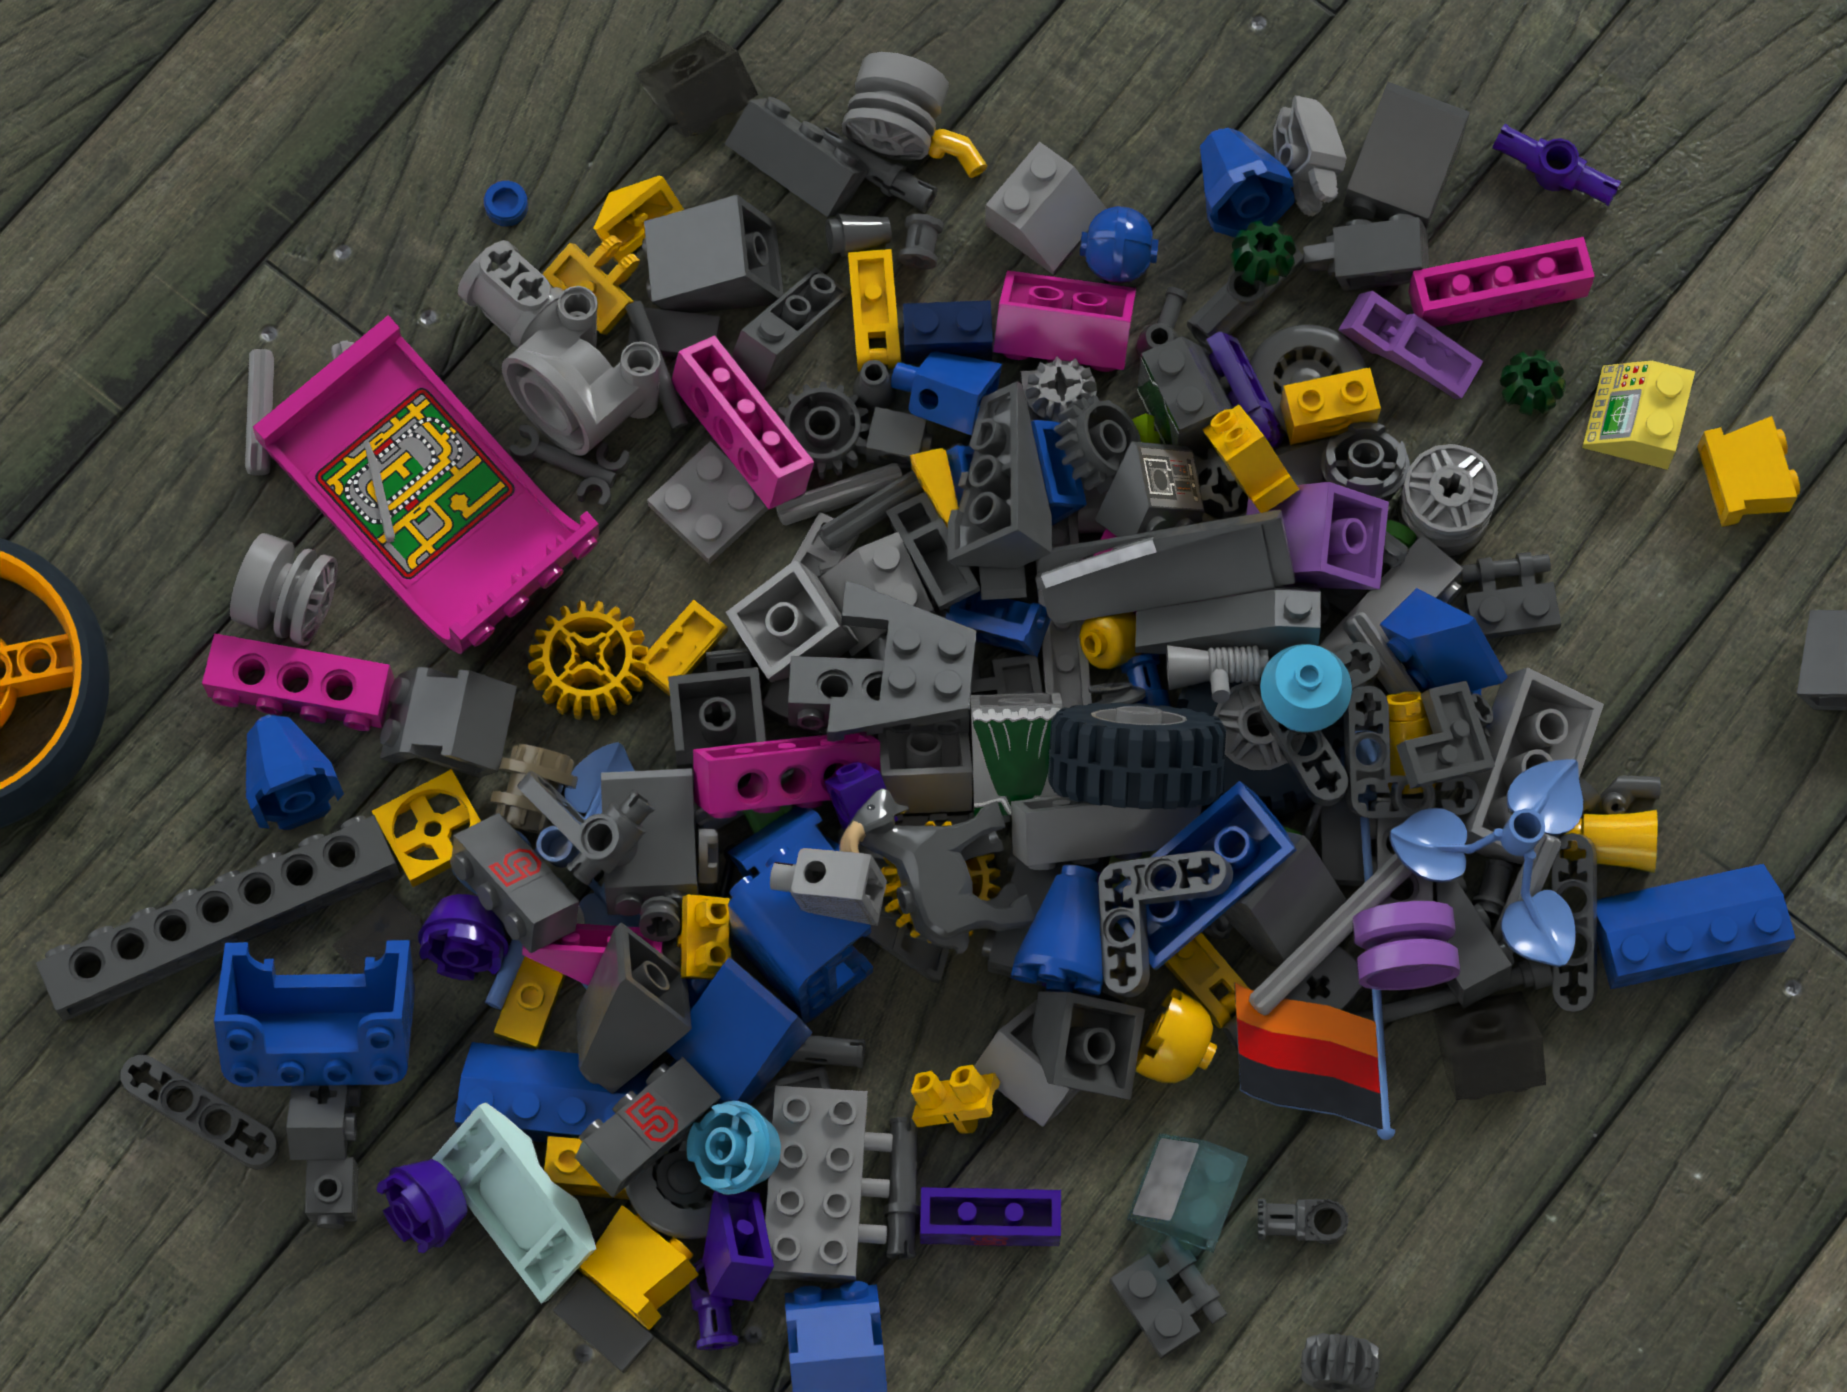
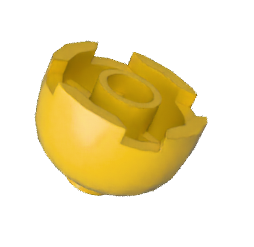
M1173 988L1161 1003L1162 1006L1167 1008L1166 1013L1161 1012L1156 1021L1150 1023L1138 1050L1135 1072L1161 1083H1177L1185 1080L1193 1074L1197 1067L1206 1070L1217 1049V1045L1210 1042L1213 1032L1210 1014L1200 1002Z

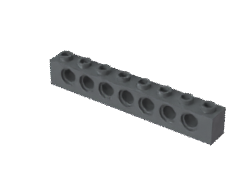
M375 815L365 818V816L351 818L341 824V830L325 837L323 834L307 837L298 844L299 848L283 855L281 852L268 854L256 862L257 866L242 873L237 870L227 872L215 879V885L201 891L197 889L183 891L173 897V903L157 910L154 907L142 909L130 917V922L113 928V926L98 928L87 936L88 940L72 947L70 944H64L49 950L45 954L46 958L36 962L56 1012L65 1022L224 952L225 943L250 941L400 875ZM342 851L355 853L354 861L346 867H336L333 865V859L338 853ZM308 869L313 871V877L307 884L302 886L291 884V878L298 870ZM266 887L271 890L270 897L264 903L252 904L249 902V897L255 889ZM216 906H226L229 908L228 915L224 920L217 923L207 921V915L212 908ZM175 924L186 926V932L181 939L177 941L165 940V933L169 927ZM134 942L144 944L143 952L138 958L133 960L123 959V951L129 944ZM90 961L101 962V969L96 976L88 979L80 977L81 969L86 963Z

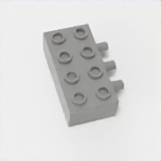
M775 1086L772 1125L775 1127L780 1138L781 1155L775 1171L768 1178L765 1223L774 1268L767 1279L829 1283L856 1281L858 1243H886L887 1226L860 1224L861 1197L888 1198L890 1190V1180L863 1178L864 1151L891 1152L893 1143L892 1134L866 1132L868 1091Z

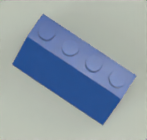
M1238 781L1151 856L1159 857L1198 851H1214L1224 857L1230 863L1233 870L1232 883L1222 894L1212 897L1146 905L1149 963L1155 970L1164 965L1297 851L1280 822L1259 796L1241 781ZM1211 863L1208 864V871L1196 874L1189 871L1187 865L1185 866L1189 878L1201 877L1209 884L1212 883V876L1219 874L1220 871ZM1165 867L1156 874L1155 886L1159 891H1166L1174 886L1177 877L1174 868ZM1126 878L1114 890L1121 894L1122 907L1132 909L1133 905L1130 906L1123 901V888L1131 885V881ZM1113 905L1112 909L1118 908L1119 906ZM1126 917L1120 919L1117 923L1128 937L1131 938L1135 930L1134 921Z
M1764 864L1597 899V942L1610 990L1786 952L1796 939L1784 895Z
M471 1042L461 1074L454 1122L457 1128H459L478 1105L486 1102L506 1116L528 1135L532 1141L547 1143L548 1136L579 1139L581 1133L595 1120L600 1119L605 1123L615 1114L612 1110L613 1107L627 1093L633 1091L638 1095L648 1086L645 1081L652 1074L654 1063L652 1061L612 1094L600 1084H593L583 1076L579 1069V1053Z

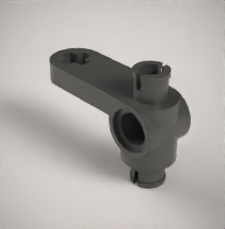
M529 771L517 785L521 792L580 851L566 867L570 872L575 871L573 875L586 885L592 883L593 878L600 870L610 874L614 868L623 867L633 860L638 850V841L646 833V829L641 823L655 810L651 803L647 804L648 800L644 796L632 790L621 805L611 801L601 814H595L585 819L551 784L535 772ZM612 832V842L609 845V847L604 850V839L609 833Z

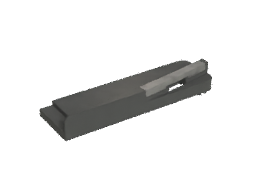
M1281 510L1052 548L1051 554L1039 558L1037 562L1038 575L1036 576L1038 591L1042 590L1047 614L1056 623H1067L1274 589L1276 586L1294 584L1296 581ZM1113 548L1111 551L1083 559V557Z

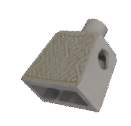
M802 848L798 853L796 864L775 862L773 864L770 876L771 890L791 892L801 910L808 913L878 926L887 880L871 854Z

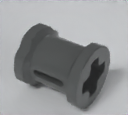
M926 214L907 216L905 227L908 229L905 248L899 252V261L915 269L935 268L938 257L934 254L938 234L943 232L944 223L940 219Z

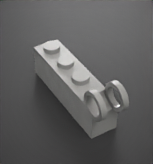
M1422 534L1408 549L1409 552L1405 557V561L1401 565L1391 568L1381 578L1380 589L1370 590L1319 646L1335 653L1353 644L1343 629V624L1351 616L1361 612L1368 616L1387 643L1389 640L1380 626L1384 619L1416 588L1450 604L1462 589V586L1458 583L1463 568ZM1353 656L1351 666L1347 669L1348 672L1359 669L1362 674L1367 673L1368 663L1366 660L1360 661L1356 656ZM1364 693L1363 701L1359 702L1366 710L1364 714L1365 726L1355 727V731H1367L1370 728L1367 715L1368 711L1376 709L1375 701L1368 700L1366 697L1367 693Z
M1061 796L1011 801L1013 855L1033 870L1053 869L1056 867L1057 862L1072 861V863L1078 865H1090L1099 862V857L1114 855L1118 859H1137L1142 856V852L1158 851L1200 815V807L1197 805L1195 808L1182 807L1166 810L1162 808H1152V810L1129 807L1116 808L1108 805H1093L1083 801L1077 802L1070 800L1069 797Z

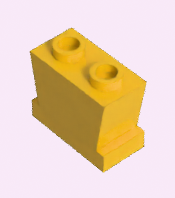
M1239 404L1233 409H1226L1218 413L1211 420V423L1202 429L1236 482L1260 513L1268 512L1300 490L1263 433Z
M1772 416L1726 435H1723L1721 427L1703 432L1697 447L1722 527L1738 524L1742 516L1747 514L1790 512L1797 499V495L1800 494V483L1794 469L1789 470L1785 458L1788 452L1786 437L1782 429H1776Z
M622 1205L596 1243V1250L578 1269L614 1302L650 1330L662 1317L657 1309L699 1274L689 1261L694 1256L693 1253L675 1237H672L667 1242L658 1234L659 1231L646 1223L638 1213L634 1215Z

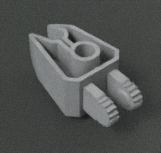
M1295 95L1292 100V107H1282L1278 114L1273 130L1275 159L1287 167L1293 178V190L1298 208L1304 215L1313 217L1321 211L1323 202L1329 203L1337 197L1336 178L1344 170L1347 157L1333 117L1317 100Z

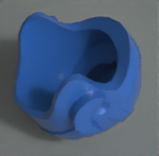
M1117 206L1100 212L1090 223L1088 233L1082 232L1079 256H1086L1088 267L1101 279L1119 283L1130 282L1142 276L1149 268L1150 263H1156L1159 240L1152 239V228L1148 220L1140 212L1129 207Z

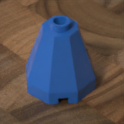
M1228 127L1215 130L1200 145L1207 219L1215 232L1236 237L1240 230H1247V226L1251 222L1259 220L1265 226H1272L1273 222L1276 223L1295 202L1294 193L1291 190V186L1294 187L1293 178L1287 167L1240 131Z
M274 714L261 717L247 733L246 798L259 828H269L267 821L277 822L279 829L291 830L324 817L331 810L329 800L335 795L338 801L344 795L332 763L290 717Z

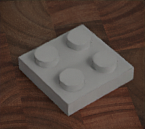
M711 441L647 499L648 506L709 565L769 510L731 460Z

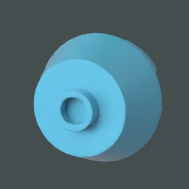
M1299 644L1287 647L1271 658L1262 673L1260 691L1267 711L1276 721L1293 731L1314 732L1332 725L1344 714L1350 703L1352 684L1347 668L1334 653L1320 646Z
M728 1101L713 1105L711 1107L712 1110L705 1115L700 1123H693L687 1139L688 1161L695 1163L697 1172L702 1178L700 1181L714 1191L722 1194H737L765 1181L775 1171L781 1155V1143L778 1132L751 1105L741 1101Z

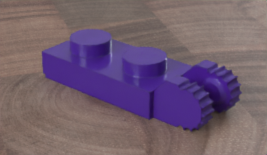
M1220 331L1207 338L1213 351L1209 354V358L1217 373L1221 377L1225 376L1232 388L1228 392L1231 403L1234 407L1239 404L1263 433L1273 450L1278 448L1279 445H1282L1281 442L1284 441L1283 430L1280 429L1281 425L1274 413L1275 411L1237 338Z

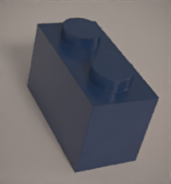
M991 300L903 304L905 364L923 363L928 355L934 351L992 361Z

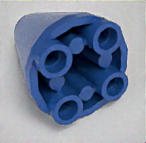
M1077 865L1062 866L1061 874L1056 875L1014 958L1010 976L1012 979L1025 983H1037V981L1047 983V992L1073 993L1076 990L1089 995L1101 994L1104 978L1097 883L1098 873L1096 871Z

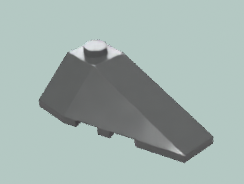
M1016 381L982 397L969 444L974 449L969 472L961 473L958 484L959 487L964 489L959 509L951 510L948 520L947 561L952 565L1017 569L1052 553V515L1023 385Z
M1294 583L1276 586L1274 589L1140 610L1136 612L1135 652L1167 654V645L1206 651L1212 647L1214 649L1216 647L1220 649L1222 647L1234 648L1235 646L1239 648L1244 646L1246 648L1247 646L1253 647L1257 645L1259 650L1268 649V657L1271 659L1278 652L1290 646L1299 644L1318 646L1321 629V591L1318 584Z

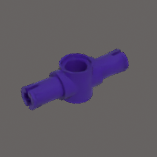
M1504 124L1501 133L1498 134L1492 149L1498 150L1525 164L1526 170L1535 173L1537 182L1544 189L1549 191L1567 189L1571 192L1575 189L1605 203L1608 207L1622 182L1588 166V161L1579 157L1575 145L1562 138L1550 141L1541 138L1537 141ZM1557 160L1562 162L1566 168L1563 170L1553 169L1547 162Z

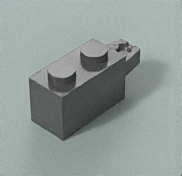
M1408 214L1394 215L1388 221L1375 223L1363 219L1351 220L1345 226L1333 227V235L1326 237V243L1303 247L1304 265L1307 267V270H1328L1329 276H1335L1344 291L1410 284L1413 271L1429 268L1427 230L1420 217L1414 218V216Z

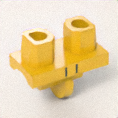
M690 894L682 896V934L677 936V946L681 948V978L712 980L729 957L731 958V949L729 948L730 918L728 911L730 898Z
M973 1065L958 1067L952 1072L950 1080L940 1081L932 1071L917 1073L911 1088V1093L916 1101L912 1120L918 1128L954 1123L960 1134L973 1133L978 1126V1119L991 1117L993 1094L999 1088L1000 1080L995 1073L980 1075Z

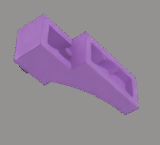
M1374 291L1358 295L1338 331L1370 353L1378 354L1402 366L1454 399L1463 398L1483 363L1481 359L1416 314L1407 315Z

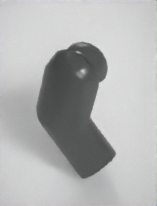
M1626 775L1616 777L1601 794L1602 801L1599 803V807L1602 813L1605 815L1624 814L1636 798L1659 799L1661 791L1660 777Z

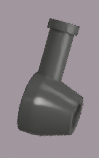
M1176 287L1167 288L1165 294L1167 298L1158 322L1146 327L1137 339L1136 351L1140 360L1141 353L1159 346V344H1155L1151 338L1153 336L1162 335L1167 339L1166 342L1178 338L1174 327L1181 307L1188 297L1184 290Z

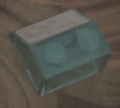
M1159 1133L1127 1220L1214 1253L1249 1157L1206 1140Z

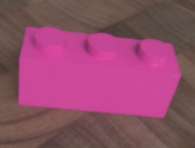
M1007 270L999 302L993 352L1003 353L1005 357L1014 360H1024L1032 357L1046 359L1049 363L1053 362L1057 356L1062 361L1070 362L1076 358L1079 364L1090 365L1092 369L1097 371L1124 370L1136 288Z

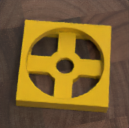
M452 769L372 810L381 831L412 887L451 868L450 858L453 846L450 838L453 830L470 822L469 827L481 822ZM442 793L455 797L460 805L444 814L433 812L427 800ZM411 809L418 821L415 829L396 838L394 835V824L397 816ZM433 822L439 823L441 825V832L438 835L430 837L425 834V828L428 824ZM424 846L434 849L439 859L419 860L407 854Z

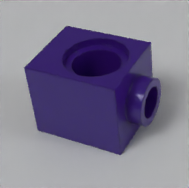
M854 762L847 764L836 771L837 776L824 781L844 831L856 812L872 794L880 789H886L880 771L866 763Z

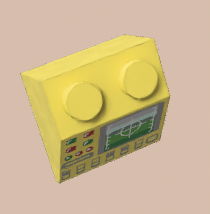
M1656 361L1603 365L1582 448L1668 470L1676 452L1695 371Z

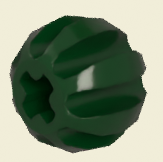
M1259 220L1251 222L1247 226V230H1240L1232 242V249L1234 251L1230 256L1234 270L1244 272L1242 275L1244 281L1253 285L1254 281L1259 280L1267 287L1277 284L1279 276L1286 277L1295 264L1293 255L1296 253V248L1292 236L1283 235V226L1273 222L1272 226H1265Z
M1535 349L1533 357L1528 356L1522 351L1510 359V365H1506L1502 369L1500 385L1505 387L1502 391V396L1509 406L1512 404L1520 405L1519 413L1531 416L1533 408L1538 409L1544 414L1556 406V400H1560L1564 395L1566 381L1561 378L1564 373L1563 367L1557 359L1553 361L1546 360L1547 352Z

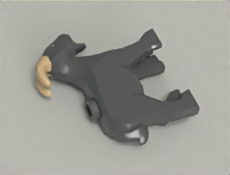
M880 789L875 791L856 812L840 840L839 851L859 853L858 844H861L866 849L885 857L896 866L902 886L897 888L899 906L904 914L910 913L915 930L933 945L942 948H953L956 954H963L968 948L969 932L974 929L987 928L1003 931L1027 928L1031 926L1034 920L1027 894L1019 898L1013 882L1006 884L995 898L988 901L981 900L973 894L972 880L965 861L1000 853L1004 850L1002 842L996 834V831L1005 828L997 801L981 808L974 818L954 825L895 826L894 817L904 814L909 808L908 806L898 805L889 790Z

